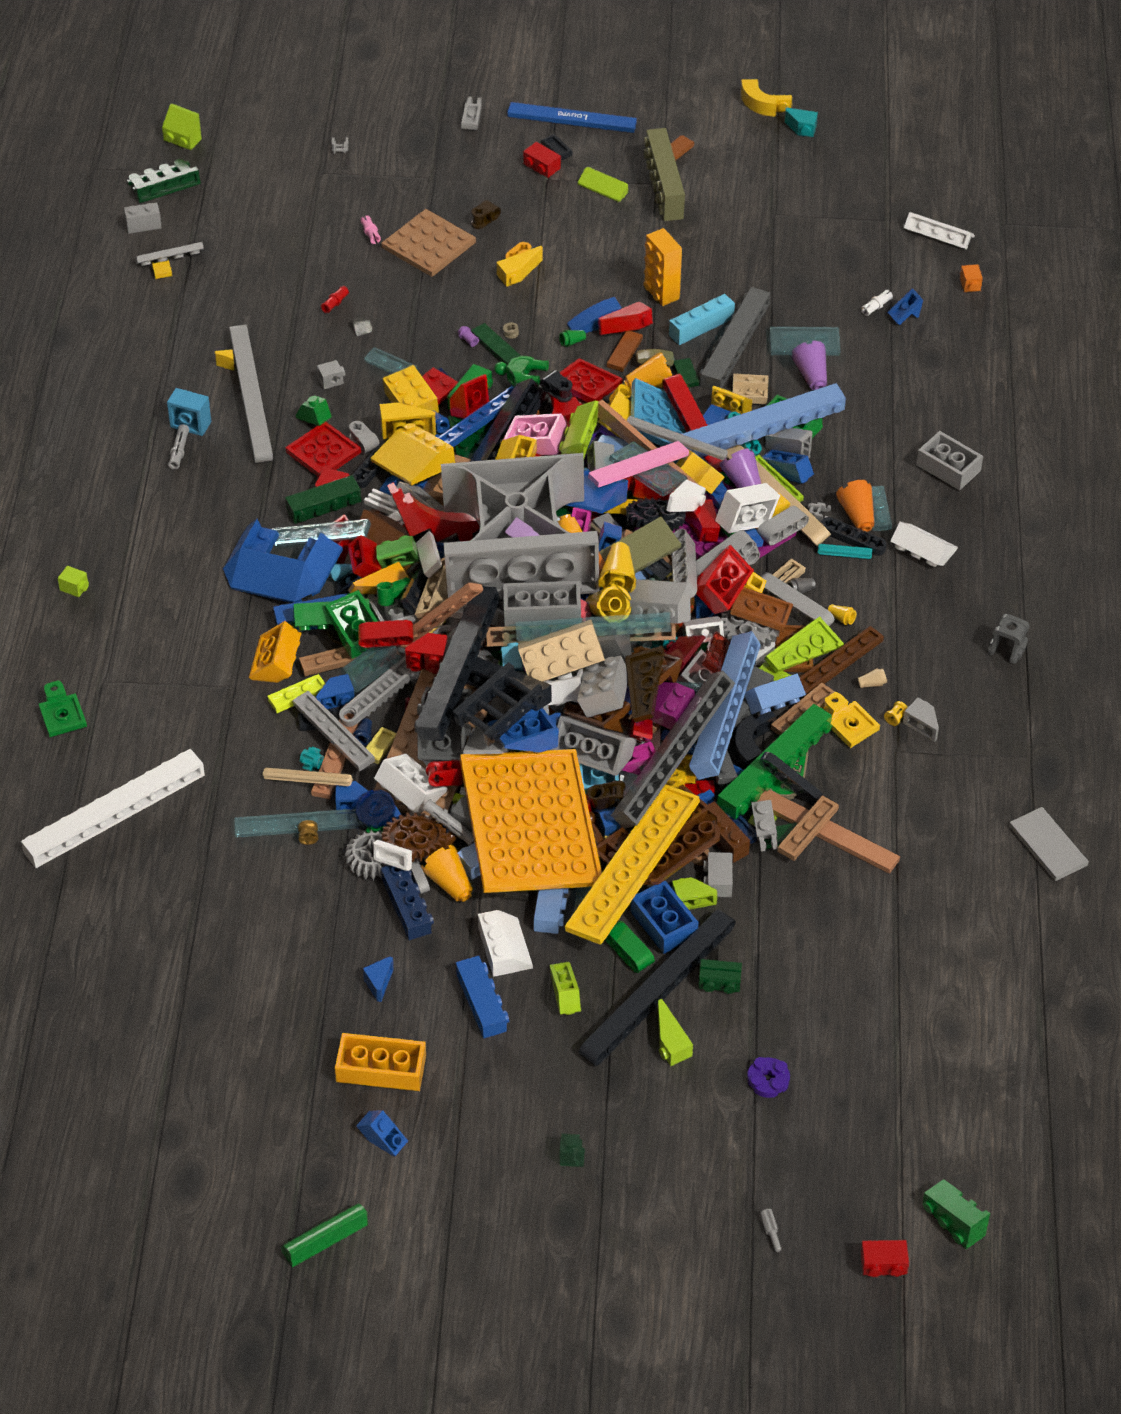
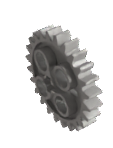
M732 606L728 611L722 613L720 618L723 621L724 637H727V642L731 641L732 636L752 631L760 642V647L764 649L765 644L770 646L771 641L775 642L776 637H779V630L730 614Z

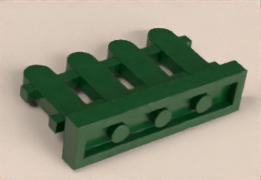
M178 159L174 161L175 165L173 166L162 164L157 171L146 169L144 175L141 176L130 174L127 184L133 185V191L136 193L139 203L201 184L197 167L190 168L188 161Z

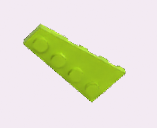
M819 616L766 655L764 660L778 673L839 649L844 643Z

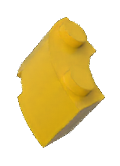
M689 450L688 456L679 459L676 463L696 483L706 488L705 491L710 494L713 493L724 479L722 474L691 450Z

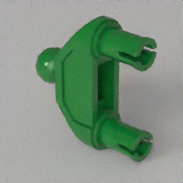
M519 356L511 359L508 366L504 362L496 363L494 370L500 376L507 373V381L512 386H516L517 383L530 378L539 386L540 376L528 374L533 370L547 372L549 361L536 360L532 356Z

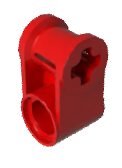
M459 760L433 761L427 764L425 768L429 784L433 787L459 786L463 784Z

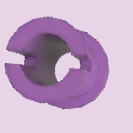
M463 326L459 329V337L468 342L471 347L478 344V337L471 332L469 327Z

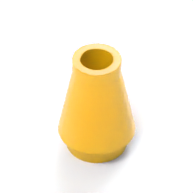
M833 604L828 607V611L832 613L834 618L845 625L853 624L856 619V611L852 607Z

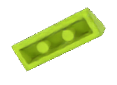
M590 167L585 168L578 181V185L617 202H620L628 194L627 183Z

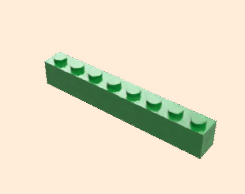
M813 704L764 752L773 753L792 768L801 756L806 755L812 745H816L819 742L820 737L824 733L827 734L831 730L832 715ZM763 753L718 795L717 805L735 820L740 815H744L752 802H757L760 796L765 791H769L777 780L775 776L760 765L759 760Z

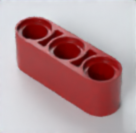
M410 620L366 622L358 627V644L364 648L409 645L414 641L413 622Z

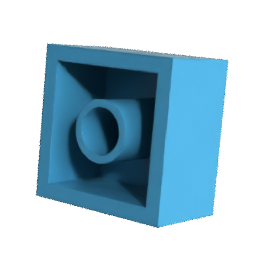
M179 388L174 390L167 401L170 427L178 429L179 425L184 424L189 427L190 433L203 436L211 424L209 397Z

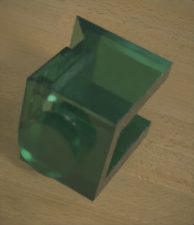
M561 1133L560 1166L584 1167L585 1148L582 1147L583 1139H580V1135Z

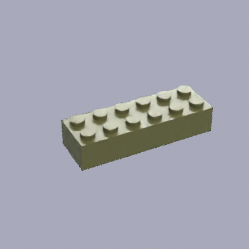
M666 128L647 130L646 137H644L646 149H643L644 159H647L646 166L647 170H650V181H653V192H656V203H659V214L663 216L664 221L684 219L685 193Z

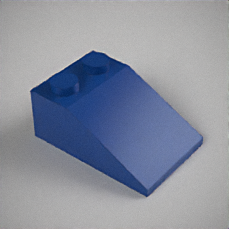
M543 708L538 711L531 709L500 737L499 741L505 749L544 752L558 747L559 729ZM497 719L489 721L488 726L491 727Z

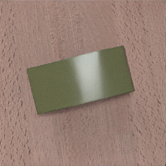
M645 349L636 352L637 362L641 365L660 352L667 361L665 362L666 365L672 366L675 359L673 352L667 350Z

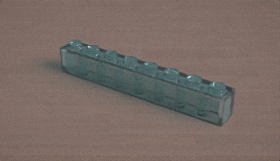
M670 612L515 622L516 641H530L588 620H592L597 636L671 632Z

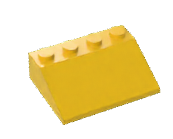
M409 423L396 430L371 457V462L406 483L414 485L440 473L441 464L455 463L453 446L415 424Z

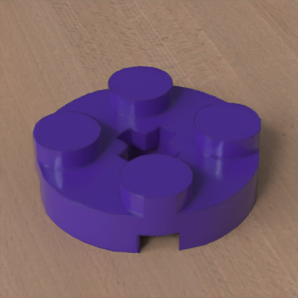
M758 1057L748 1070L747 1081L757 1095L772 1098L778 1096V1093L787 1090L790 1072L784 1061L775 1058ZM765 1075H772L774 1078L766 1080Z

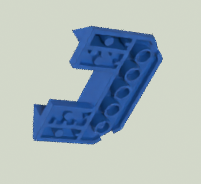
M256 519L246 527L223 570L233 590L289 603H297L302 601L301 598L310 594L314 596L320 593L343 548L320 533L317 539H308L297 560L270 554L279 537V533L276 530L261 527L258 519Z

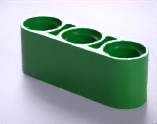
M618 921L605 940L635 973H639L655 962L654 956L623 921Z

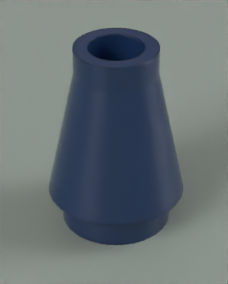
M367 718L361 720L360 725L353 733V736L363 746H366L372 740V721Z

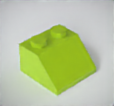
M171 104L162 127L164 140L192 150L201 140L199 114Z

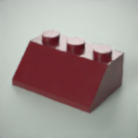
M705 636L678 637L675 642L671 641L664 649L665 654L682 659L679 674L706 639Z

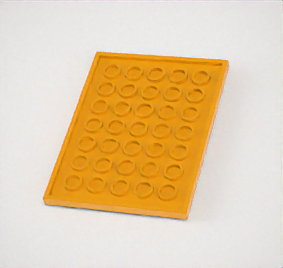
M576 749L547 750L544 752H506L503 754H460L459 760L484 893L593 887L602 871Z

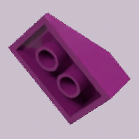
M663 682L658 688L654 718L649 720L672 729L694 698V690L679 683Z

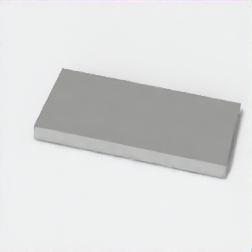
M1043 807L1010 822L1009 827L1054 881L1088 866L1089 861Z

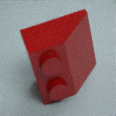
M486 374L459 386L449 399L451 416L466 418L489 402Z

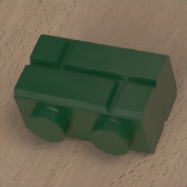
M701 959L699 989L707 992L714 990L724 991L728 994L740 992L742 963Z

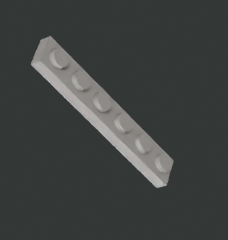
M309 691L292 700L293 705L359 771L375 762L374 756Z

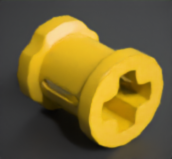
M896 701L893 708L884 714L887 723L897 726L900 719L904 716L905 710L908 708L907 705Z

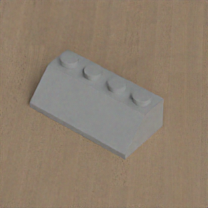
M636 579V588L631 593L628 591L631 597V612L625 620L677 624L691 621L690 583Z
M560 716L557 725L559 729L558 747L551 750L576 749L580 764L617 776L632 758L637 739L568 716Z

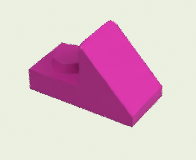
M652 742L635 746L632 758L622 771L640 775V766L647 764L656 752Z

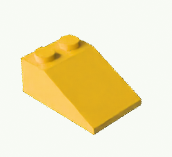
M401 403L380 404L383 440L390 438L397 429L409 423L415 424L434 436L436 435L435 411Z

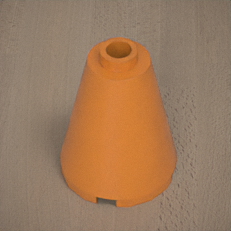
M866 480L851 481L847 483L848 486L846 488L840 487L838 489L836 497L855 527L868 532L875 525L872 486Z

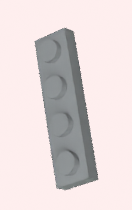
M202 242L136 256L135 261L136 264L141 263V266L150 265L153 260L163 262L167 261V257L171 256L177 259L184 257L183 254L189 252L190 255L199 254L200 250L204 248Z

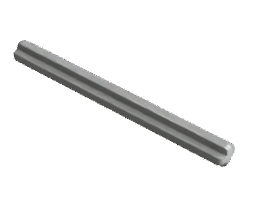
M629 416L627 422L637 430L673 443L679 441L687 448L720 460H724L728 455L727 450L632 416Z

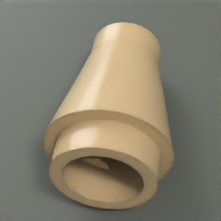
M876 668L857 678L860 688L878 687L887 683L883 668Z

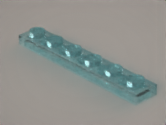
M369 519L273 528L272 530H276L279 533L274 546L306 543L309 538L317 539L320 533L332 541L355 539L359 535L366 537L371 523Z

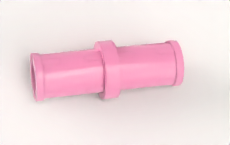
M365 216L367 221L362 217L361 224L364 227L365 234L370 238L371 243L376 244L374 239L379 243L381 237L377 232L376 225L372 223L369 216Z

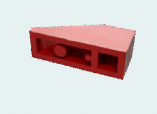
M636 302L598 318L599 334L637 330L653 324L652 308L641 302Z
M631 717L627 736L636 738V743L644 744L649 742L653 737L652 720L647 719L635 723L633 717Z

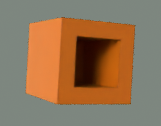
M961 266L960 281L964 292L981 291L983 278L979 266Z

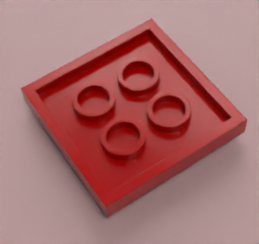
M580 358L559 372L572 382L573 386L570 391L572 396L578 397L587 403L602 400L621 385L623 378Z
M326 421L285 447L288 455L317 477L321 475L324 467L337 470L361 453L360 446Z

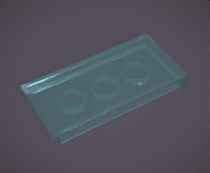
M770 327L771 355H792V351L796 346L804 342L813 344L812 341H820L826 348V355L840 356L839 327Z
M632 442L611 454L609 461L617 463L648 451L637 443ZM667 463L633 475V477L662 496L677 489L688 479V477Z

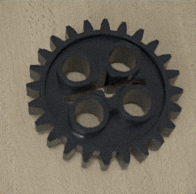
M652 497L651 500L644 498V500L638 499V501L633 500L632 503H628L626 518H628V522H631V525H636L639 528L662 517L671 531H674V528L679 529V526H683V523H685L686 512L667 511L668 500L663 501L661 498L655 500Z

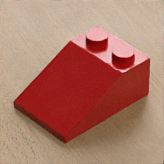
M728 545L697 578L696 594L714 614L728 611L754 570L732 545Z

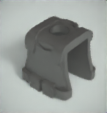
M1003 614L999 620L1000 623L992 633L994 637L989 644L988 654H994L1003 637L1015 641L1010 658V663L1015 664L1020 660L1028 642L1026 634L1029 630V623L1018 617ZM1014 625L1016 629L1009 630L1006 626Z

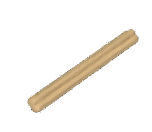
M265 768L263 772L264 779L340 786H350L353 782L350 774Z

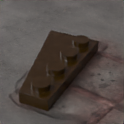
M662 646L625 656L632 717L635 723L654 718L664 656V648Z

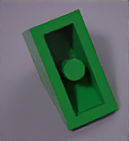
M315 395L308 398L295 415L297 419L318 426L332 417L326 399Z

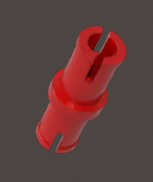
M341 286L335 293L329 295L328 300L321 305V309L325 313H329L335 306L341 304L342 300L349 294V290L345 286Z

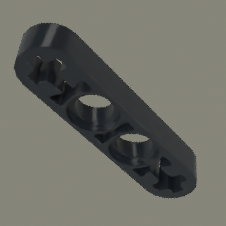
M389 438L382 440L353 473L352 476L360 489L365 488L381 471L382 468L371 462V457ZM367 467H373V468H374V469L371 470V471L366 470Z
M826 517L821 522L831 533L830 537L854 547L871 548L872 554L876 556L883 555L886 552L887 543L883 538L832 517ZM848 531L850 534L843 535L841 532ZM858 538H865L866 541L860 542V541H858L857 539H858Z
M764 752L759 760L760 765L809 804L815 805L823 795L819 789L773 753Z

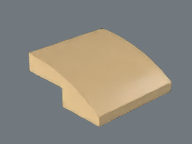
M734 374L733 392L752 399V403L767 404L768 376Z

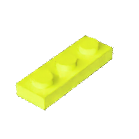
M317 674L268 695V701L275 712L279 713L293 707L292 700L306 691H309L316 697L325 685V682Z

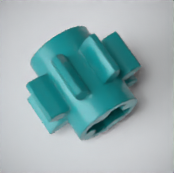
M309 747L308 750L304 749L302 751L300 763L304 764L303 769L315 771V768L319 769L324 760V756L319 754L321 749Z

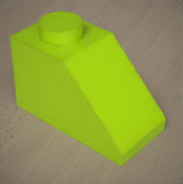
M692 877L672 881L673 891L688 910L717 905V890Z

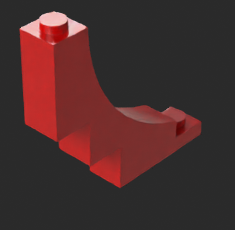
M641 472L624 478L628 480V490L632 491L633 497L642 499L647 498L651 500L653 497L655 500L661 498L663 501H669L670 495L679 487L672 486L669 472ZM705 499L704 504L695 511H685V521L693 528L699 542L718 541L720 525L715 521L717 515L712 500Z
M394 482L387 485L410 536L430 528L437 542L455 533L459 541L463 542L472 540V533L479 529L477 520L467 513L435 510L419 502L410 493L404 494L401 487L397 489Z

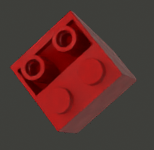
M427 633L405 648L406 669L418 672L425 668V670L433 674H438L440 663L443 662L446 649L448 648L447 635Z

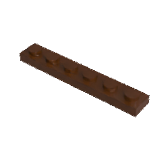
M869 626L799 678L806 695L819 684L827 683L883 642L884 636L872 626Z

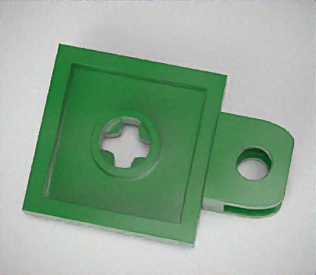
M59 680L45 684L46 702L39 703V709L49 737L87 727L76 693L66 696L64 686ZM52 687L58 688L56 691L51 690ZM61 713H64V715H67V716L61 718V717H60V714H61Z

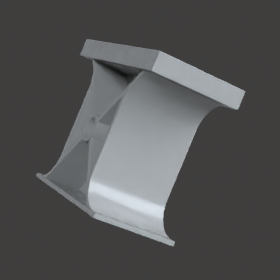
M583 453L441 464L444 512L458 511L467 513L477 520L480 530L476 537L470 541L444 543L448 598L467 583L496 587L500 600H504V584L580 581V594L596 593L599 591V542L597 531L570 533L558 524L556 511L562 506L571 502L584 501ZM517 517L531 526L539 536L511 538L505 531Z

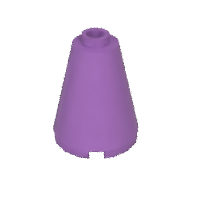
M812 341L813 344L804 342L793 349L792 360L810 389L817 390L827 385L826 348L820 341Z
M746 448L731 454L732 458L730 460L725 458L720 463L723 472L737 488L761 484L752 449Z

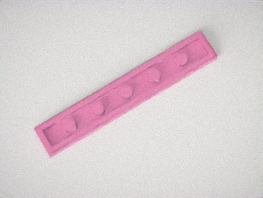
M677 441L591 471L588 474V478L599 488L689 455V450Z

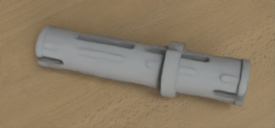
M184 424L178 426L174 446L170 450L171 457L168 466L171 469H178L180 461L184 457V446L189 432V427Z
M431 799L423 806L422 809L432 815L437 823H442L468 845L474 841L473 832L447 813V809L443 810Z

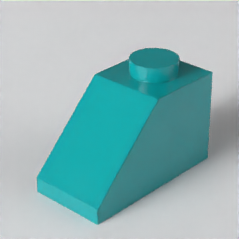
M786 108L785 123L797 135L814 137L818 112Z

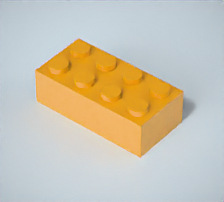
M663 228L646 235V255L644 257V287L662 306L680 299L682 247Z
M342 1033L335 1066L336 1082L420 1091L426 1060V1042Z

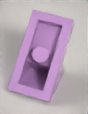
M517 517L505 531L511 538L539 536L531 526Z

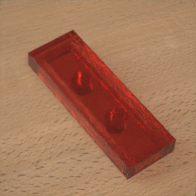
M715 631L710 638L701 664L713 673L719 672L730 641Z

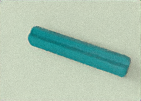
M819 544L818 554L871 559L872 549Z

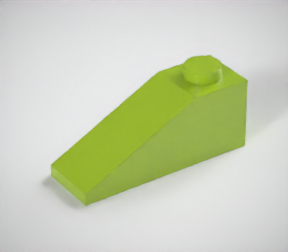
M570 962L551 964L550 972L560 1014L571 1015L575 1012H580L579 988Z
M662 999L658 1000L659 1053L662 1059L667 1060L669 1065L672 1066L692 1057L693 1044Z

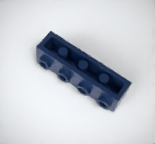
M391 865L382 867V882L408 940L431 934V925L434 924L431 913L426 911L427 906L424 898L419 896L418 884L412 881L411 869L406 871Z

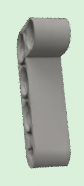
M744 530L737 531L696 561L697 578L728 545H732L749 565L754 564L760 557L755 541Z

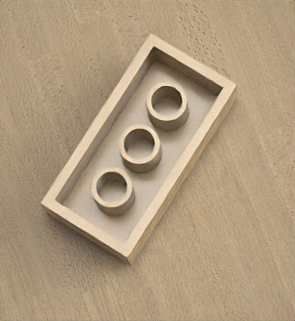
M592 620L518 644V650L527 675L540 681H546L605 660Z

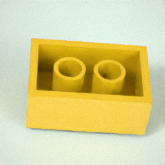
M414 365L382 378L384 392L391 403H401L439 412L437 397Z

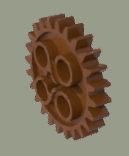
M415 812L413 816L407 813L406 817L399 815V819L392 818V822H387V827H383L382 841L411 850L412 862H414L415 858H418L421 862L423 857L427 859L432 853L445 847L447 834L446 828H443L442 823H437L436 819L432 820V815L426 818L425 813L418 816Z

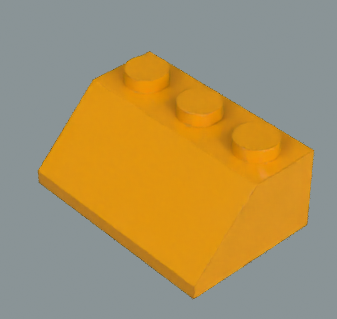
M283 621L260 635L249 678L251 680L275 683L289 678L292 674L297 648L300 645L301 632L286 621Z

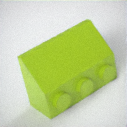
M595 400L577 406L575 413L571 414L569 421L571 425L566 427L565 441H561L559 451L562 452L561 455L583 453L585 458L597 425L599 401Z

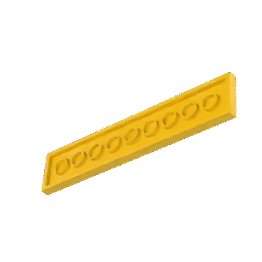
M665 784L640 822L630 832L565 925L566 932L600 945L603 943L699 804V796Z

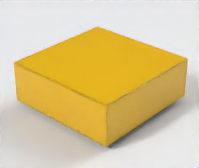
M169 261L152 263L156 279L172 276Z

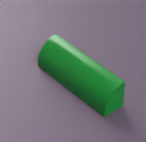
M357 1203L282 1245L281 1251L290 1265L294 1267L367 1226V1211L361 1204Z

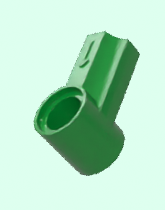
M405 577L392 583L381 582L377 584L378 604L381 606L393 605L395 599L403 596L410 583V579Z

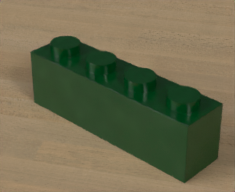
M351 475L285 497L286 510L294 524L361 502V489Z

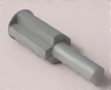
M765 1209L760 1212L766 1234L770 1235L775 1251L779 1252L781 1251V1246L776 1234L778 1227L772 1210Z

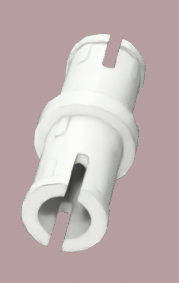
M885 290L879 296H874L869 303L861 307L862 313H865V316H869L876 309H881L883 304L893 298L892 293L889 290Z

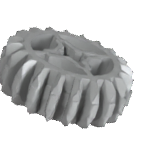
M371 830L367 834L363 831L361 836L356 834L355 839H350V844L346 847L345 858L347 859L348 867H350L352 873L356 872L358 877L363 875L365 880L368 876L372 877L373 880L375 876L381 878V868L388 866V864L374 860V842L376 840L382 841L380 830L377 833H373Z

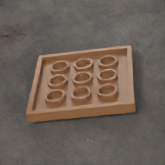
M425 209L381 244L384 250L433 277L475 244L476 237Z

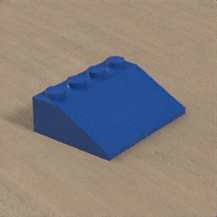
M584 468V501L571 502L566 505L604 513L627 501L628 480L621 479L598 488L588 478V474L591 471L588 468Z

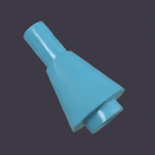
M335 564L330 577L337 582L352 570V565Z

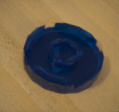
M379 789L378 791H367L361 795L356 804L357 817L362 824L372 828L386 825L394 817L396 810L395 802L391 795Z

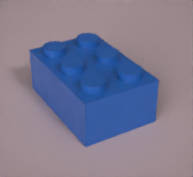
M665 880L659 885H654L636 894L631 901L630 912L663 954L682 945L698 929L696 918Z

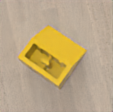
M717 386L712 387V405L726 409L730 413L738 412L744 414L752 411V399Z
M517 435L502 440L495 460L535 457L537 439Z

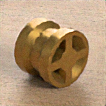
M311 820L299 823L300 843L305 845L316 843L318 841V824Z

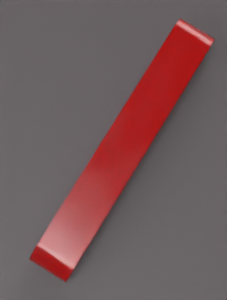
M678 373L662 379L663 388L685 431L689 432L707 426L682 375ZM709 455L704 456L710 466L719 473L723 472L720 467V463L723 460Z

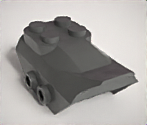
M426 687L422 695L421 704L417 706V715L421 714V708L425 704L428 691L432 687ZM473 689L463 690L456 708L472 695ZM453 714L442 741L420 740L417 733L418 759L422 760L426 766L433 761L459 760L460 754H463L467 743V736L471 735V724L467 722L462 727L459 726Z

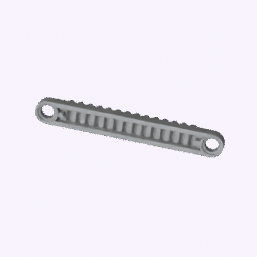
M443 625L433 633L441 635L446 632L450 633L451 637L447 638L449 647L452 635L455 634V629L450 625ZM404 656L340 710V722L346 727H352L366 716L369 717L372 711L375 712L377 707H381L383 702H387V699L391 698L393 693H397L399 688L402 689L405 683L408 684L410 679H414L415 675H419L421 671L415 672L406 669V657ZM347 713L354 714L352 719L344 718Z

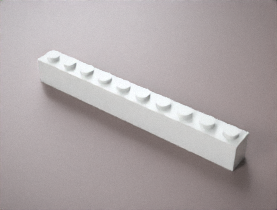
M191 749L182 752L171 760L163 762L160 766L145 772L134 780H130L127 784L112 790L101 798H97L94 802L79 808L50 826L44 827L39 832L26 837L21 841L23 853L33 866L38 868L205 776L203 763Z

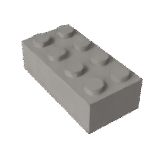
M580 581L504 584L505 627L581 623Z

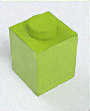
M67 566L58 577L60 591L80 597L88 589L89 582L86 572Z

